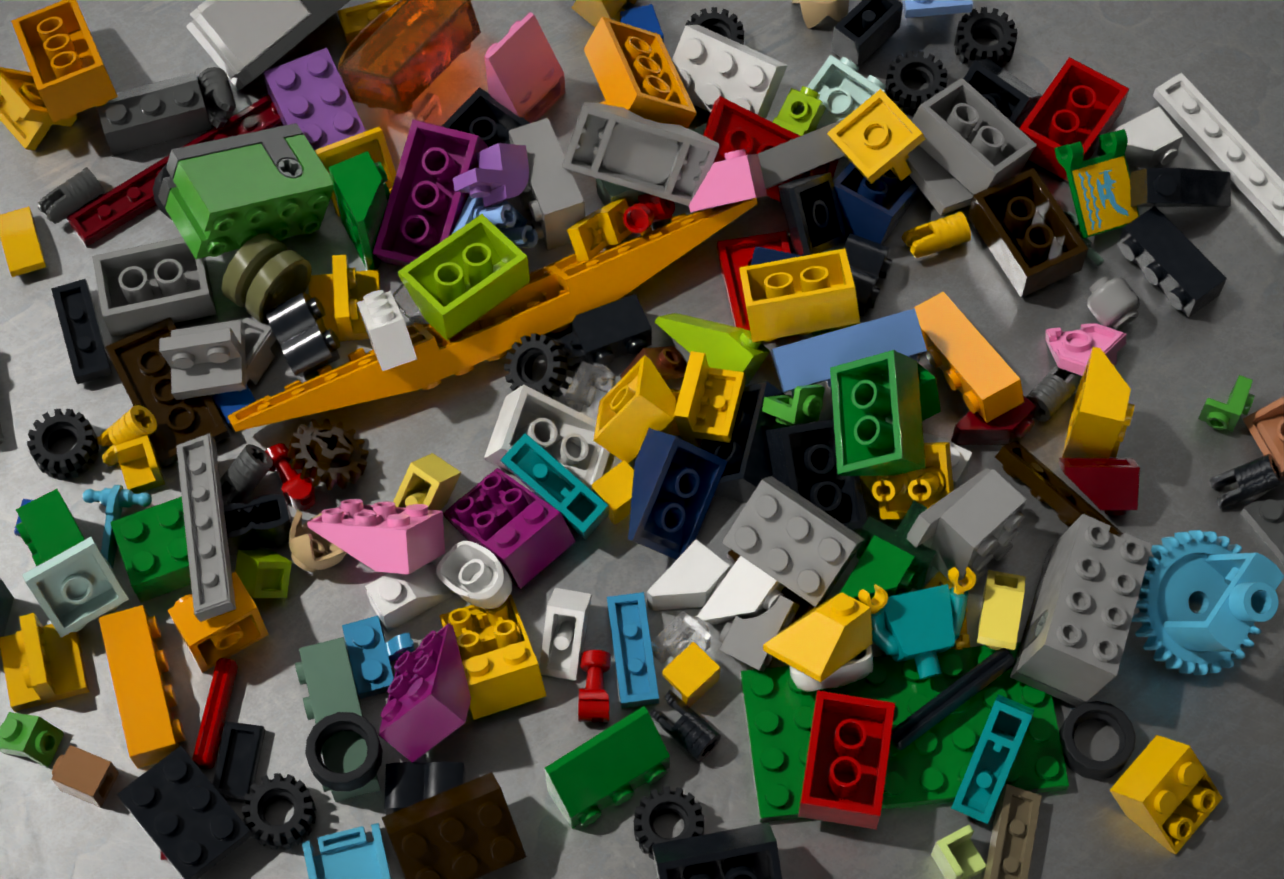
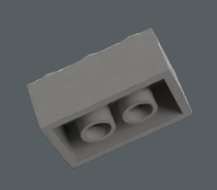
M960 78L922 103L912 119V122L926 139L919 146L973 195L1008 180L1021 172L1037 146L1036 143L963 78Z
M545 118L509 130L510 144L525 145L527 150L529 179L526 188L519 197L524 211H531L533 219L530 220L532 229L536 230L538 239H543L547 251L571 243L567 229L585 217V203L571 170L562 168L565 156L549 119Z
M183 237L92 256L102 317L111 337L141 331L170 317L173 323L216 315L206 257L196 260Z
M992 469L940 516L927 561L948 580V571L951 568L955 567L959 571V581L965 577L966 568L969 567L976 575V582L979 581L987 571L985 566L993 558L1000 561L1013 547L1011 541L1019 532L1016 527L1025 517L1022 511L1027 499L999 473Z
M770 476L760 481L722 543L816 607L826 600L865 539Z

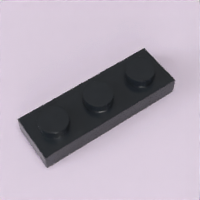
M86 279L51 288L73 375L77 384L111 375L112 370Z

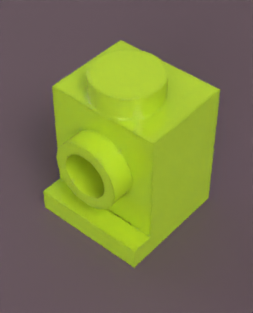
M802 86L800 91L791 88L773 123L799 136H803L816 130L826 107L821 100H818L820 97L818 92ZM798 105H803L804 111L799 115H795L794 113Z

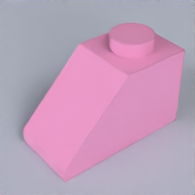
M745 149L724 153L725 160L713 163L689 204L690 212L767 196L759 155H746Z

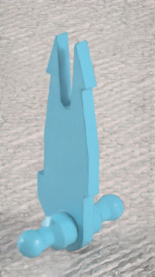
M114 485L112 488H104L102 491L87 489L82 494L85 502H100L103 506H106L101 553L112 569L118 544L110 522L121 518L123 507L130 508L133 504L147 507L152 502L150 494L146 492L135 494L130 489H124L122 485Z

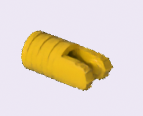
M957 212L953 215L914 227L913 229L911 228L905 231L901 238L907 247H911L910 252L913 256L920 258L964 242H969L971 240V231L965 215L962 212Z
M141 405L133 406L96 438L98 445L100 444L102 447L111 446L106 450L107 452L102 454L103 462L108 467L118 463L113 446L145 435L149 437L156 431L157 421L150 410Z

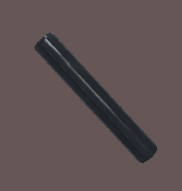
M1006 648L994 652L893 728L890 742L898 750L906 748L1013 667L1015 659Z

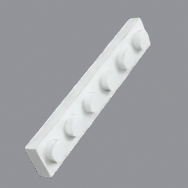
M1182 72L1155 88L1153 97L1222 171L1230 172V180L1284 237V181Z

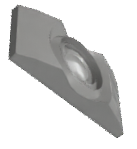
M584 102L565 154L562 168L689 206L713 165L719 149V143L681 125L658 123L645 119L623 107Z

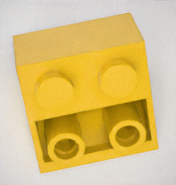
M1159 735L1154 737L1110 789L1125 815L1173 854H1177L1223 799L1191 746Z

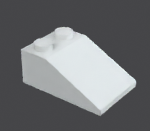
M523 384L505 397L484 460L511 472L500 460L526 433L592 490V484L603 475L610 452L593 441L596 420Z

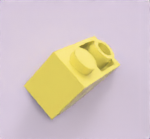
M988 570L980 609L977 643L984 644L993 650H1000L1002 648L1015 650L1025 593L1026 576Z

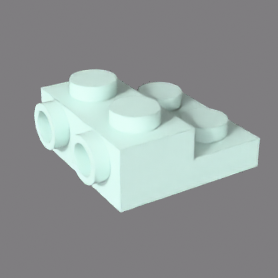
M830 55L807 86L820 94L818 100H821L826 107L816 129L845 119L880 89L886 94L884 91L886 85L872 75L865 78L857 72L859 67L846 57L838 60ZM798 105L794 114H801L804 111V106Z
M92 537L87 538L22 575L25 583L61 638L70 632L81 630L88 622L104 613L115 611L122 603L129 600L121 582Z

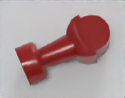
M650 194L638 196L639 203L632 205L624 212L623 221L629 231L642 233L650 228L652 223L672 218V214L675 211L674 201Z
M278 443L269 447L265 451L273 461V466L269 471H276L283 483L281 489L287 505L291 504L293 508L300 511L310 509L316 501L312 478L308 477L302 480L300 478L301 473L298 474L296 470L291 468L289 463L291 459L287 457L289 450L284 443Z
M587 650L581 653L580 667L583 671L587 672L586 687L579 688L578 721L609 722L610 703L608 693L604 690L603 673L609 671L611 667V654L603 650Z

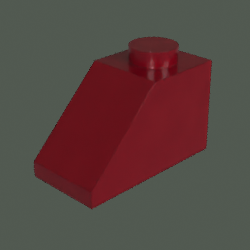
M1023 395L1024 403L988 423L985 422L978 412L972 413L969 411L955 425L951 441L956 445H1007L1016 436L1021 439L1032 429L1035 424L1032 418L1036 405Z
M1059 458V466L1064 474L1100 510H1104V513L1109 515H1125L1127 510H1138L1140 467L1133 458Z

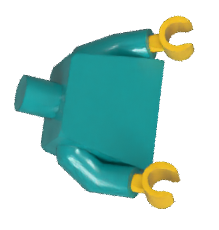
M955 567L948 571V578L954 585L950 589L948 584L888 597L887 592L875 584V595L872 599L869 592L864 589L858 593L859 600L871 607L872 641L886 655H891L896 663L914 659L920 680L942 674L937 654L952 648L955 645V641L959 638L966 614L969 595L967 590L973 588L976 583V575L969 567L966 568L965 577L959 581V571Z

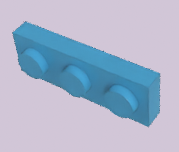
M644 592L607 597V607L621 708L659 704Z

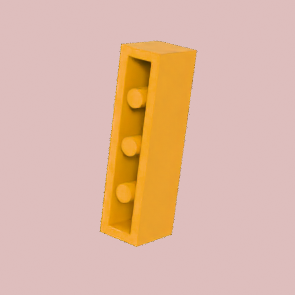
M944 291L914 307L927 351L925 354L934 368H941L952 390L958 389L963 394L964 402L972 413L978 412L985 422L988 423L1024 403L1021 379Z
M144 605L98 617L129 757L137 769L158 763L180 746V742L186 741L181 720H174L171 707L177 706L172 684L166 685L163 673L169 671L166 654L163 649L158 651L155 640L161 637L158 620L155 615L150 617Z

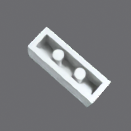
M383 290L373 291L363 297L364 300L357 302L382 371L417 360L404 318L391 291L386 293Z

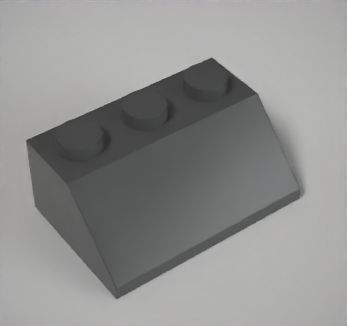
M196 72L117 93V98L109 100L102 106H97L104 135L113 156L212 129Z

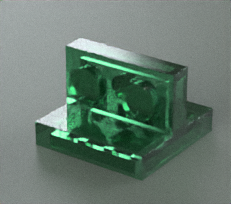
M913 501L897 530L869 516L861 531V537L865 540L858 549L856 557L858 559L861 558L874 535L915 556L911 570L915 571L916 575L910 586L920 590L929 581L937 552L923 545V543L915 547L906 538L919 514L924 512L927 507Z

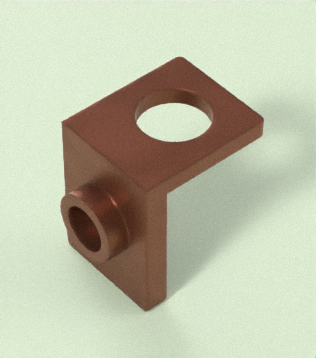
M675 346L643 348L620 375L622 379L644 355L651 359L664 380L684 378L687 363Z

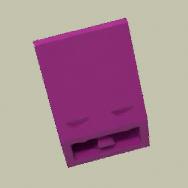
M498 468L443 512L444 517L467 541L477 543L490 550L505 567L512 583L520 589L576 542L560 511Z
M450 623L438 632L431 631L425 636L418 648L412 652L406 651L398 658L394 665L396 670L394 679L387 690L389 693L387 704L380 715L382 722L378 735L412 763L466 723L471 695L454 628Z

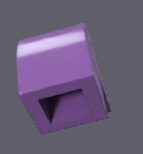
M497 143L477 152L478 168L453 178L455 192L470 193L472 198L483 197L484 208L492 207L514 198L524 191L529 179L526 146Z

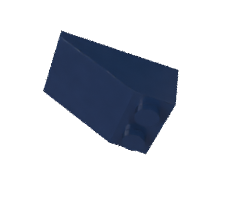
M851 162L833 181L845 231L879 244H883L891 235L920 191V188L910 175L900 181L890 169L871 184Z
M649 428L634 465L628 539L677 560L696 540L728 461L676 436Z

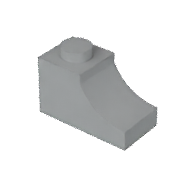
M780 595L769 610L757 617L743 619L736 616L733 622L728 621L719 637V641L722 642L719 650L764 672L766 668H769L774 656L763 651V644L791 625L800 605Z

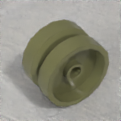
M262 233L247 241L237 251L224 273L221 289L225 297L242 308L246 307L247 313L260 323L270 325L265 312L300 293H305L311 279L312 267L308 260L295 251L288 250L286 244L269 233Z

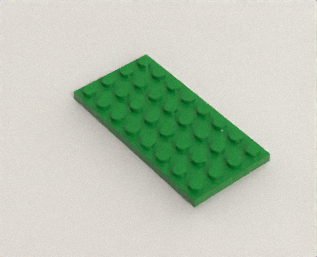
M1020 642L1016 643L1015 650L1007 649L1014 659H1016ZM986 646L963 648L962 650L949 649L938 653L937 656L942 674L923 680L919 678L914 659L896 663L891 655L873 657V671L864 679L842 687L819 689V691L895 703L893 729L997 650ZM790 666L766 668L764 672L757 669L741 671L740 678L759 822L803 818L798 817L817 690L805 692L797 688L790 676ZM1011 667L903 750L896 749L890 742L881 810L954 802L998 694L1034 709L1033 716L1005 784L1033 793L1067 790L1069 782L1052 695L1010 678L1013 669Z

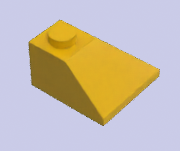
M841 592L814 607L764 643L763 651L813 679L822 682L873 644L871 607Z

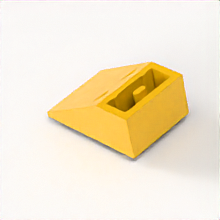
M511 594L498 608L483 609L470 605L439 615L442 627L450 623L454 628L471 695L469 709L473 720L546 697L538 661Z

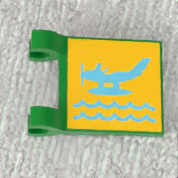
M1125 129L1099 135L1100 146L1106 154L1082 161L1084 150L1081 142L1055 148L1056 158L1067 173L1082 238H1088L1124 227L1140 216L1138 207H1131L1130 173L1125 157L1128 138Z

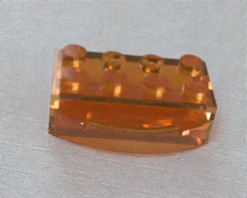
M399 0L374 18L349 43L339 61L338 69L352 102L366 104L369 108L379 107L393 110L396 114H404L410 111L413 107L412 103L461 53L471 48V42L481 33L471 0Z

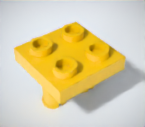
M950 442L924 443L926 468L895 476H876L877 481L872 486V494L879 501L880 519H917L919 514L954 491Z

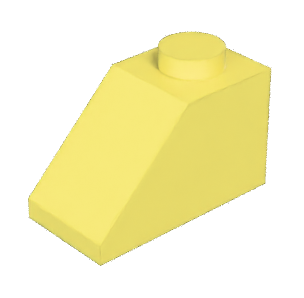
M433 453L413 461L407 469L393 502L396 507L406 508V506L413 504L428 505V510L441 511L449 501L461 471Z

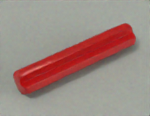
M219 658L216 662L192 760L199 768L212 769L215 763L238 670L236 661L232 659Z

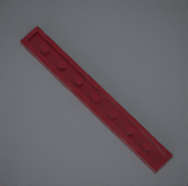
M268 94L230 117L224 127H214L183 147L280 127L283 124ZM170 154L66 217L68 224L86 247L156 205L153 194L155 178L168 163Z

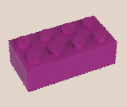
M412 119L373 250L375 256L385 263L405 267L452 234L470 194L455 192L453 178L478 168L477 152L488 148L487 144L478 135Z

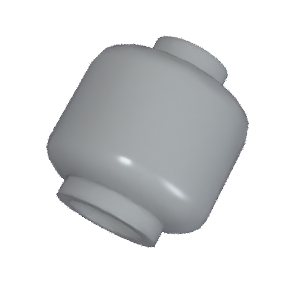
M1105 276L1089 288L1092 294L1087 299L1086 304L1100 325L1120 330L1138 317L1137 309L1140 306V300L1125 279L1114 278L1109 280Z

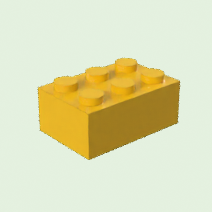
M845 248L739 268L752 343L773 341L780 337L797 334L807 335L814 331L830 328L840 329L860 323L856 290Z

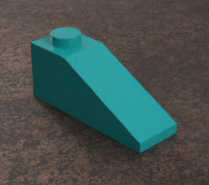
M526 433L500 460L535 495L560 511L566 524L584 540L609 515V505Z
M999 694L997 695L951 809L988 824L1027 731L1034 709Z

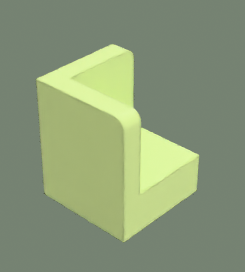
M970 824L937 841L931 855L945 879H970L985 871L986 864L971 841L974 830Z

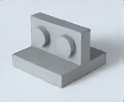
M241 319L171 330V337L159 339V351L171 367V394L176 400L246 389L245 326Z

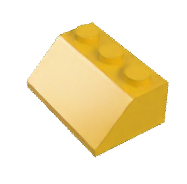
M1092 348L1076 391L1062 458H1116L1120 442L1124 440L1126 428L1130 426L1135 406L1128 403L1131 388L1101 348Z

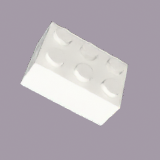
M700 25L685 26L672 59L694 105L711 112L715 100L721 96L765 119L788 66Z

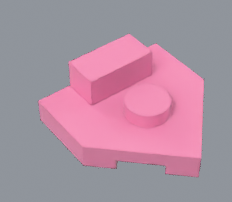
M1097 323L1082 324L1081 330L1062 332L1060 327L1047 329L1045 340L1058 368L1082 376L1093 347L1101 348L1113 366L1117 364V352L1126 345L1127 334Z

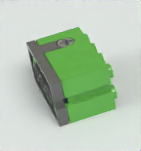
M294 123L171 149L166 167L170 177L163 178L158 198L197 260L209 256L217 257L225 252L238 250L247 241L262 233H269L281 241L287 237L311 234L319 230L334 189L330 174L298 124Z

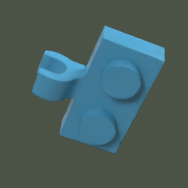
M378 615L342 625L360 699L387 692L389 685L394 679L391 661L397 660L406 651L412 652L415 650L410 633L397 635L386 642Z

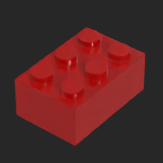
M1069 57L1019 128L1037 144L1028 160L1068 181L1065 169L1056 158L1055 148L1081 142L1084 150L1082 161L1090 159L1100 145L1099 135L1108 133L1121 114L1130 88Z
M817 690L798 817L877 829L881 815L895 703Z

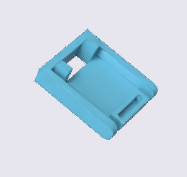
M380 824L371 825L372 836L374 837L372 842H367L364 826L317 837L321 855L314 856V849L310 840L302 842L309 879H392Z

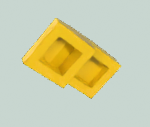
M620 198L601 207L567 229L578 262L591 260L606 246L620 244L633 233L626 228L623 221L624 212L629 208L626 198Z
M30 207L1 214L0 238L11 276L15 277L45 268L46 263L43 249L37 235Z

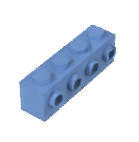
M915 308L773 348L771 353L783 393L791 391L792 396H794V390L797 386L814 385L827 381L828 387H831L830 367L895 350L919 362V354L926 352L927 349Z

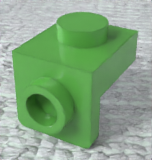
M1239 375L1231 390L1227 404L1207 398L1198 419L1206 422L1212 428L1218 430L1226 429L1233 432L1241 414L1247 416L1252 406L1255 395L1250 394L1249 390L1253 380Z
M818 384L797 386L794 390V396L764 397L762 411L775 416V421L784 425L794 426L800 423L818 422L823 407L825 388Z
M9 712L5 721L0 726V752L28 757L41 766L48 767L53 760L64 733L39 716Z

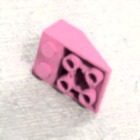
M529 12L521 21H516L509 29L508 34L499 43H494L488 48L484 56L488 93L491 98L518 117H523L530 123L536 122L565 94L564 72L533 13Z
M347 499L341 501V506L323 510L321 512L322 515L307 522L309 529L376 572L409 575L445 554L443 511L428 510V505L413 504L403 508L396 507L394 502L389 501L366 505L363 504L361 499Z

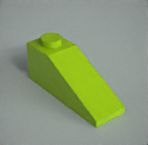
M678 313L659 316L654 322L689 353L691 351L705 353L710 368L744 372L746 376L745 385L750 383L770 352L761 344L762 341L752 343L750 330Z

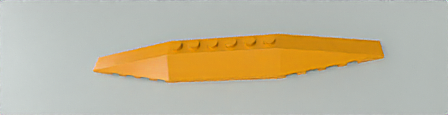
M754 198L701 210L688 216L686 213L670 218L671 223L653 231L650 226V228L640 233L641 236L617 245L606 246V249L600 251L589 261L578 262L574 253L530 272V282L449 340H446L425 319L406 326L417 360L382 371L374 349L365 353V350L360 348L347 355L349 362L333 370L331 365H326L317 370L319 376L304 383L297 380L285 386V391L271 397L267 395L227 417L235 432L416 391L421 388L422 390L432 389L441 384V379L453 374L456 376L466 374L474 369L475 364L485 360L495 361L504 357L507 354L506 351L512 349L511 346L515 342L522 344L520 338L525 335L531 337V334L535 333L544 335L550 331L551 333L564 331L571 326L570 323L573 322L576 315L619 300L757 205V199Z

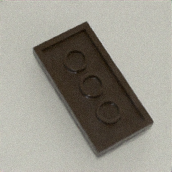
M171 317L105 347L133 406L141 405L147 408L157 421V429L149 436V439L163 467L178 461L176 445L209 433L213 436L216 443L230 437L210 395L176 400L171 394V367L159 351V339L171 337V330H176Z

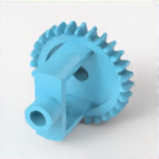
M1190 530L1188 532H1176L1174 537L1162 538V545H1152L1151 552L1153 557L1149 556L1147 570L1144 574L1135 607L1139 608V612L1132 618V622H1142L1143 624L1135 633L1136 637L1148 636L1149 638L1143 646L1144 650H1156L1153 657L1155 661H1166L1165 668L1176 670L1179 668V673L1206 675L1207 673H1220L1222 668L1233 667V659L1242 660L1245 658V653L1241 648H1252L1255 646L1254 642L1247 636L1248 634L1259 635L1261 633V630L1254 625V622L1268 621L1276 614L1279 600L1275 590L1284 578L1283 573L1269 558L1259 553H1240L1242 550L1240 545H1229V537L1217 536V533L1213 531Z

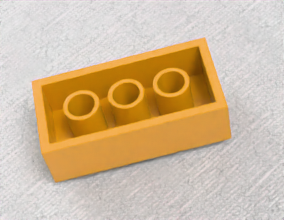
M62 0L11 21L37 90L53 123L62 119H70L79 112L94 106H102L109 100L118 97L76 0Z
M601 17L584 47V52L607 105L623 107L645 119L658 123L676 124L688 128L697 112L660 34Z

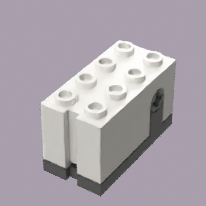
M205 0L190 13L194 20L186 27L215 63L227 73L228 78L231 77L230 81L240 90L256 79L350 0Z

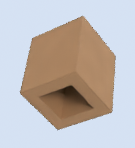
M70 745L65 755L61 754L57 758L52 769L53 777L51 780L60 791L101 808L119 772L111 761Z

